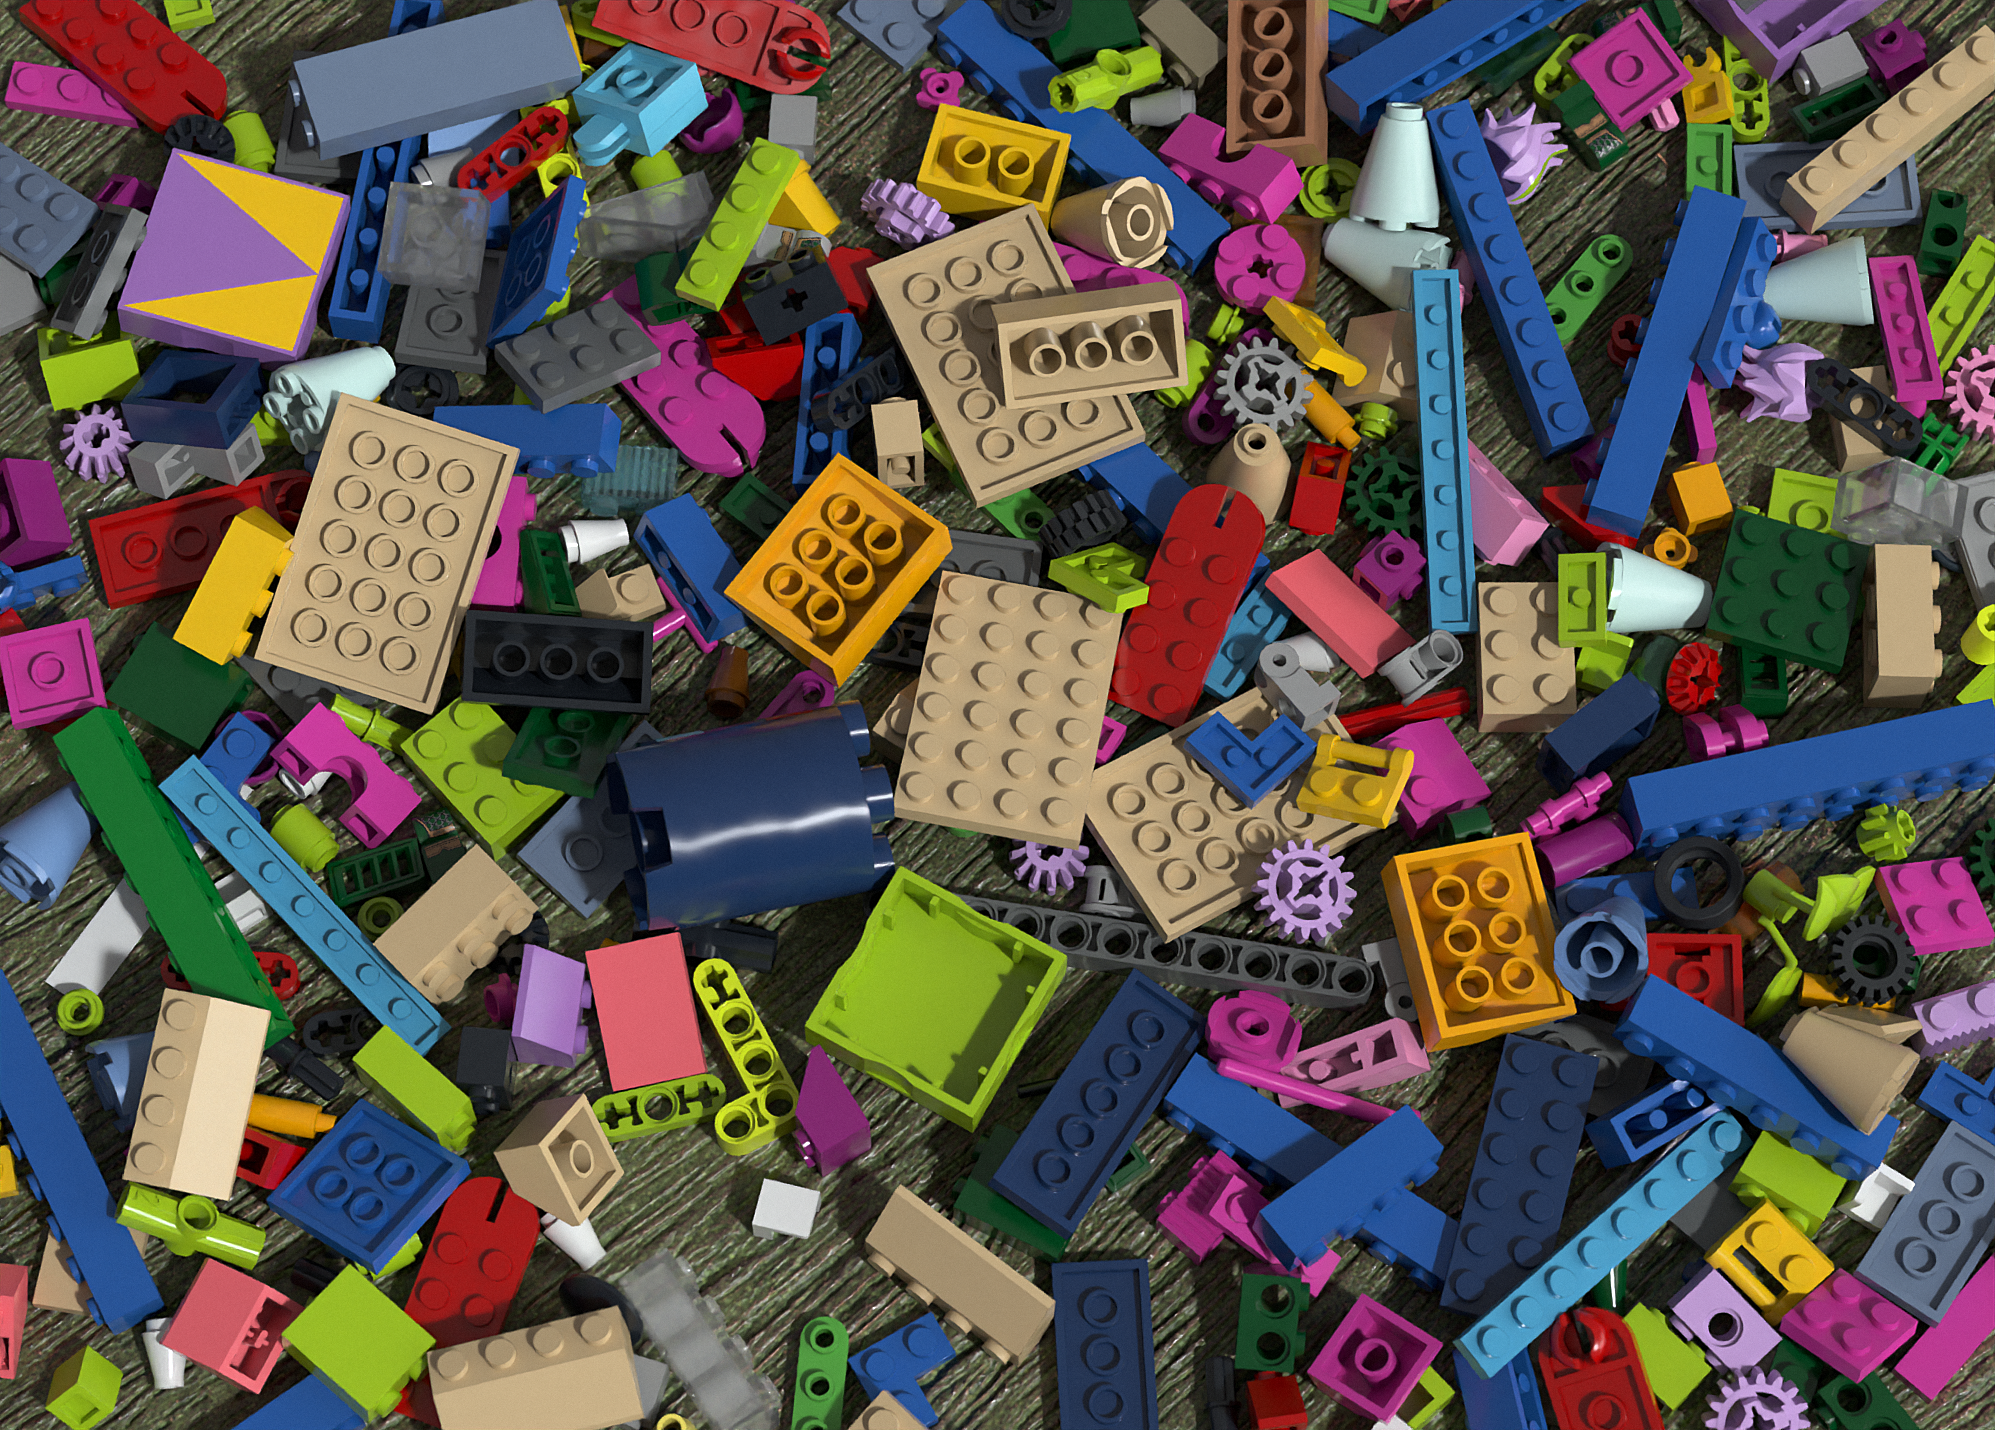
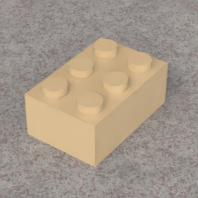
M1875 544L1868 558L1860 588L1865 598V609L1861 617L1864 707L1920 708L1926 694L1933 692L1935 677L1941 676L1942 651L1934 647V633H1939L1941 626V609L1939 605H1933V590L1938 589L1940 569L1938 562H1932L1931 545Z
M1478 582L1476 590L1478 632L1475 634L1478 732H1552L1577 712L1574 647L1560 648L1558 642V582Z
M476 843L387 929L373 945L420 993L438 1007L443 1001L446 1002L453 999L462 990L464 981L477 968L487 966L496 957L498 946H501L511 935H517L530 924L533 914L539 908Z

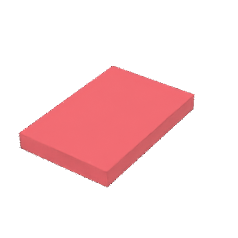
M1319 548L1273 572L1264 583L1281 602L1363 679L1379 670L1409 646L1413 647L1417 642Z
M680 932L585 952L613 1092L708 1073Z

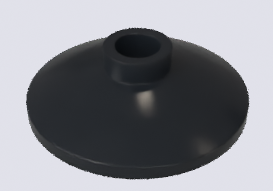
M584 1273L570 1274L561 1282L559 1297L565 1310L571 1317L618 1306L629 1330L632 1346L636 1345L642 1338L644 1324L639 1312L630 1300L614 1286L600 1278Z

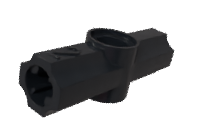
M635 919L632 942L680 932L686 964L697 968L703 961L716 958L728 962L732 968L771 975L777 955L779 932L732 924L730 920L679 930H672L670 927L640 930Z

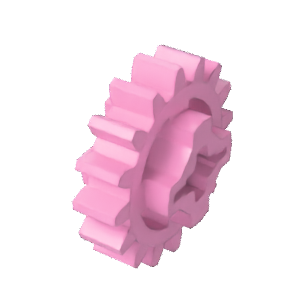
M1989 345L1986 354L1983 356L1975 347L1971 349L1968 360L1960 356L1956 359L1953 366L1954 371L1949 370L1944 383L1949 387L1945 388L1942 400L1953 402L1949 405L1946 416L1947 418L1959 416L1961 419L1957 426L1959 432L1970 427L1974 430L1972 440L1977 441L1982 433L1989 434L1991 444H1995V398L1989 395L1990 391L1995 392V345Z

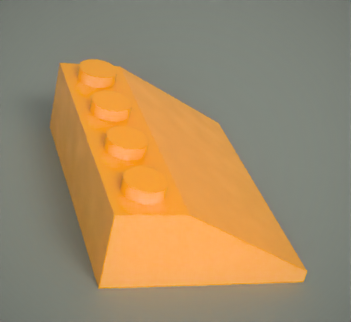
M838 452L723 593L725 597L804 665L837 688H840L950 553L953 546L946 525Z
M1529 832L1397 855L1380 872L1427 1053L1475 1044L1506 1035L1507 1033L1569 1017L1577 1013L1572 993L1563 986L1554 970V944L1557 936Z

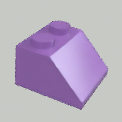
M525 944L511 1034L518 1062L575 1068L577 1054H585L588 1041V1026L581 1025L584 1008L592 1009L594 1000L591 980H588L585 964L536 945Z

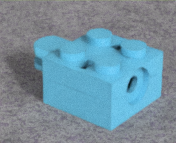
M629 42L572 92L582 127L573 134V138L582 163L588 166L606 165L623 149L652 158L708 107L696 63Z

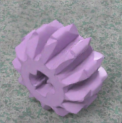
M94 403L91 409L92 415L85 416L84 413L76 410L74 416L78 424H64L63 432L67 438L61 440L59 445L62 454L67 455L65 463L69 470L75 471L79 469L81 479L86 482L97 473L99 481L106 484L108 473L112 471L117 476L123 478L125 471L122 463L130 464L127 454L139 446L140 441L132 439L125 418H120L117 408L112 406L103 415L100 406ZM102 440V447L97 448L98 441Z
M1083 832L1081 834L1080 843L1083 840ZM1012 838V844L1017 849L1009 852V862L1018 865L1014 871V876L1017 880H1024L1030 877L1028 889L1031 892L1038 890L1042 883L1047 884V894L1052 896L1056 892V883L1059 882L1065 889L1070 890L1074 886L1072 876H1084L1086 866L1081 861L1089 857L1088 847L1079 845V850ZM1050 849L1057 851V856L1052 855L1048 861L1041 859V854H1047Z

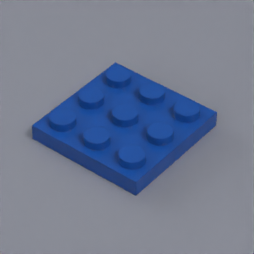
M570 174L511 234L485 344L486 347L495 350V345L526 333L528 326L534 321L539 322L544 317L547 308L554 301L560 302L564 297L570 282V278L565 275L567 265L574 257L578 247V239L574 237L576 226L581 222L587 207V202L582 200L586 181Z
M360 1098L266 1200L271 1211L377 1275L471 1173V1170L465 1159Z

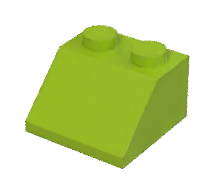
M117 310L108 312L106 322L101 331L96 335L92 334L89 341L64 334L50 326L37 329L40 364L54 411L61 409L69 412L79 411L89 407L94 401L106 398L114 401L123 400L142 377L133 334L121 331Z

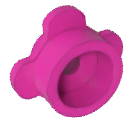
M926 68L921 72L922 90L916 96L917 104L921 108L937 113L940 103L960 107L958 91L964 85V78L959 72L940 73L934 68ZM938 87L944 88V92L938 93L936 89Z
M506 973L499 974L498 983L486 986L483 996L486 1010L492 1021L495 1023L504 1021L507 1027L513 1026L518 985L515 983L511 984V980Z

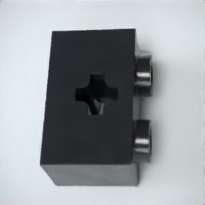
M821 244L813 248L803 247L797 249L787 257L786 261L771 268H758L749 273L744 281L738 283L742 300L766 346L849 307L844 289ZM793 288L796 293L790 295L787 290Z
M463 1026L456 1084L458 1089L470 1098L474 1113L477 1115L497 1116L499 1115V1110L512 1111L518 1058L512 1041L511 1030Z

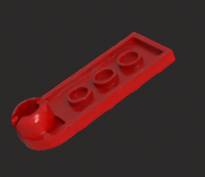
M30 0L18 9L20 21L155 132L165 136L173 122L187 115H205L222 123L221 117L228 105L226 80L221 71L135 0ZM195 136L193 145H200Z
M599 0L590 26L783 95L797 94L807 90L827 70L825 67L788 55L789 45L819 57L831 59L830 37L823 21L811 10L786 0Z
M283 470L244 480L238 486L228 484L88 520L110 609L114 610L199 588L235 516L253 506L263 509L294 536L301 516L298 513H301L313 477H311L309 472L303 470Z
M1205 484L1192 489L1179 501L1144 584L1149 586L1147 603L1133 608L1118 644L1107 699L1175 728L1189 722L1265 539L1266 528L1263 514L1255 501L1245 493L1221 484ZM1234 496L1221 529L1217 528L1215 524L1224 502L1232 500Z
M478 1177L468 1180L456 1188L450 1195L404 1309V1313L436 1340V1350L502 1333L540 1232V1217L537 1207L516 1195L510 1184L495 1223L487 1221L496 1196L503 1194L506 1183L499 1178ZM430 1372L419 1382L411 1379L399 1392L403 1397L393 1411L442 1429L433 1397Z
M1586 1307L1574 1310L1576 1320L1584 1323L1592 1348L1591 1352L1586 1354L1572 1312L1563 1313L1546 1328L1539 1344V1363L1560 1430H1665L1637 1339L1632 1328L1624 1318L1609 1309L1601 1307Z

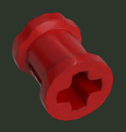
M1626 314L1614 322L1611 330V340L1607 344L1608 358L1613 364L1618 365L1622 369L1626 368L1629 356L1638 359L1642 345L1634 343L1642 319L1641 316L1636 314Z

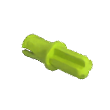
M335 693L327 709L336 712L342 717L346 727L352 733L360 736V741L366 742L370 740L401 756L400 745L415 733L381 716L380 709L375 708L372 711L338 693Z

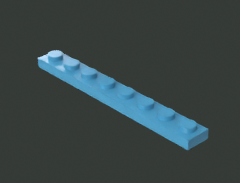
M1458 269L1413 270L1410 274L1424 548L1425 559L1427 560L1425 567L1429 635L1439 629L1446 630L1452 635L1476 634L1478 632L1459 272Z
M194 754L158 786L160 791L383 1026L386 1024L422 1057L429 1053L453 1030L446 1020Z
M1727 1107L1702 1121L1453 1340L1454 1345L1481 1380L1491 1378L1749 1149L1754 1142Z

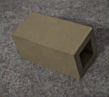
M1150 0L1140 10L1137 26L1140 34V47L1144 48L1151 45L1161 55L1160 61L1167 67L1168 74L1179 87L1183 86V89L1187 87L1189 90H1194L1195 96L1198 97L1227 73L1228 46L1181 0Z

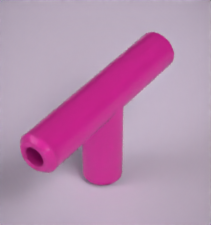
M659 576L656 579L658 587L674 610L653 622V643L685 625L703 653H710L718 646V641L707 644L667 584Z

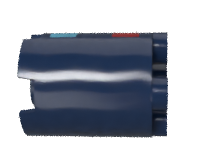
M858 699L638 742L635 748L606 755V778L610 812L612 815L628 814L630 832L638 866L623 871V878L640 930H655L668 927L672 930H679L864 892L882 890L888 887L895 875L891 847L885 832L872 833L871 824L894 819V799L889 776L883 764L861 768L859 766L857 757L868 756L870 753V739L864 710Z

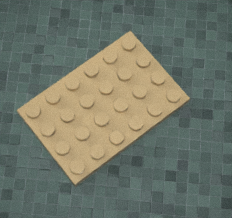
M1033 203L866 268V277L976 509L1145 441L1146 433L1127 394L1006 410L995 350L991 305L1077 293Z
M341 392L294 535L295 538L290 547V550L295 552V555L285 574L280 577L254 659L434 716L463 629L464 616L466 611L469 610L521 450Z
M943 570L894 796V817L1079 850L1124 612L1117 614L1106 612L1100 609L1098 603L1080 595Z
M1258 687L1093 772L1084 823L1165 944L1257 896L1258 893L1251 891V886L1257 881L1263 880V878L1255 873L1256 868L1263 862L1268 863L1265 856L1274 848L1281 851V846L1287 841L1293 840L1298 849L1305 839H1311L1313 850L1318 851L1324 844L1330 846L1327 857H1330L1382 829L1299 810L1296 799L1317 755V747L1308 759L1252 810L1183 748L1185 740L1217 711L1252 742L1281 716ZM1335 714L1306 732L1316 744H1318L1319 738L1323 733L1339 735L1341 741L1354 743ZM1337 759L1334 765L1337 768L1376 775L1370 765ZM1396 805L1387 826L1400 819L1402 811L1398 805ZM1302 863V864H1303L1304 866H1306V867H1311V866H1312V865L1307 864V863Z

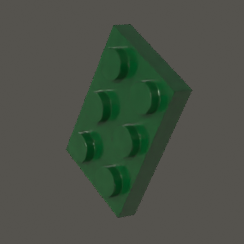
M532 708L503 761L502 777L518 780L526 785H538L562 791L571 796L593 799L606 775V755L616 753L619 750L633 722V714Z

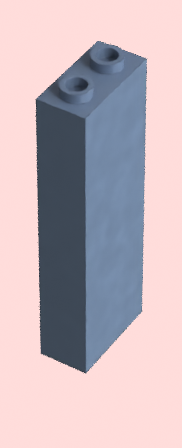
M532 0L293 62L294 79L288 80L287 84L294 107L302 106L306 120L301 121L307 147L315 146L320 161L570 96L581 85L582 71L557 0Z

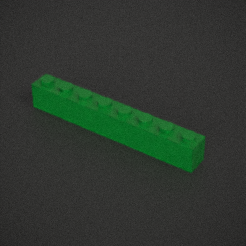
M97 706L52 738L59 749L57 753L59 763L69 775L74 776L82 790L79 792L82 804L89 813L97 817L104 830L101 832L103 842L113 854L118 855L126 869L123 872V876L127 885L135 894L141 896L148 909L145 913L148 923L156 933L162 935L170 948L168 958L176 971L181 975H185L193 990L191 993L271 1011L263 1051L295 1031L293 1023L168 800L160 791L159 784L118 711Z

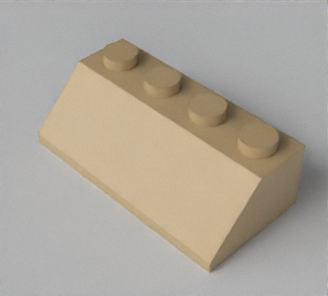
M1173 280L991 305L995 350L1006 410L1189 385L1181 298Z
M165 988L124 1170V1180L230 1201L271 1011L214 997Z
M901 1184L898 1186L865 1240L866 1252L870 1255L867 1261L884 1276L890 1278L894 1273L908 1284L905 1288L906 1291L919 1303L928 1307L932 1302L946 1313L943 1317L944 1320L956 1331L965 1336L970 1331L984 1341L983 1350L994 1360L1003 1365L1009 1360L1019 1367L1053 1324L1055 1300Z
M618 1306L427 1352L432 1392L442 1430H598L644 1418L630 1333Z

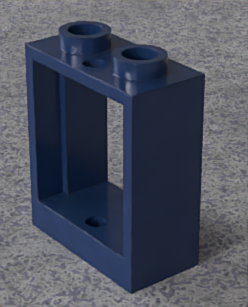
M164 349L120 404L123 417L127 422L132 439L135 441L228 450L264 404L263 396L269 390L258 358ZM178 391L213 394L206 404L171 401Z
M1631 671L1544 737L1534 768L1560 797L1568 793L1572 784L1581 778L1587 777L1590 779L1601 771H1606L1650 736L1661 707L1658 703L1659 697L1656 691L1647 681L1643 679L1639 681Z

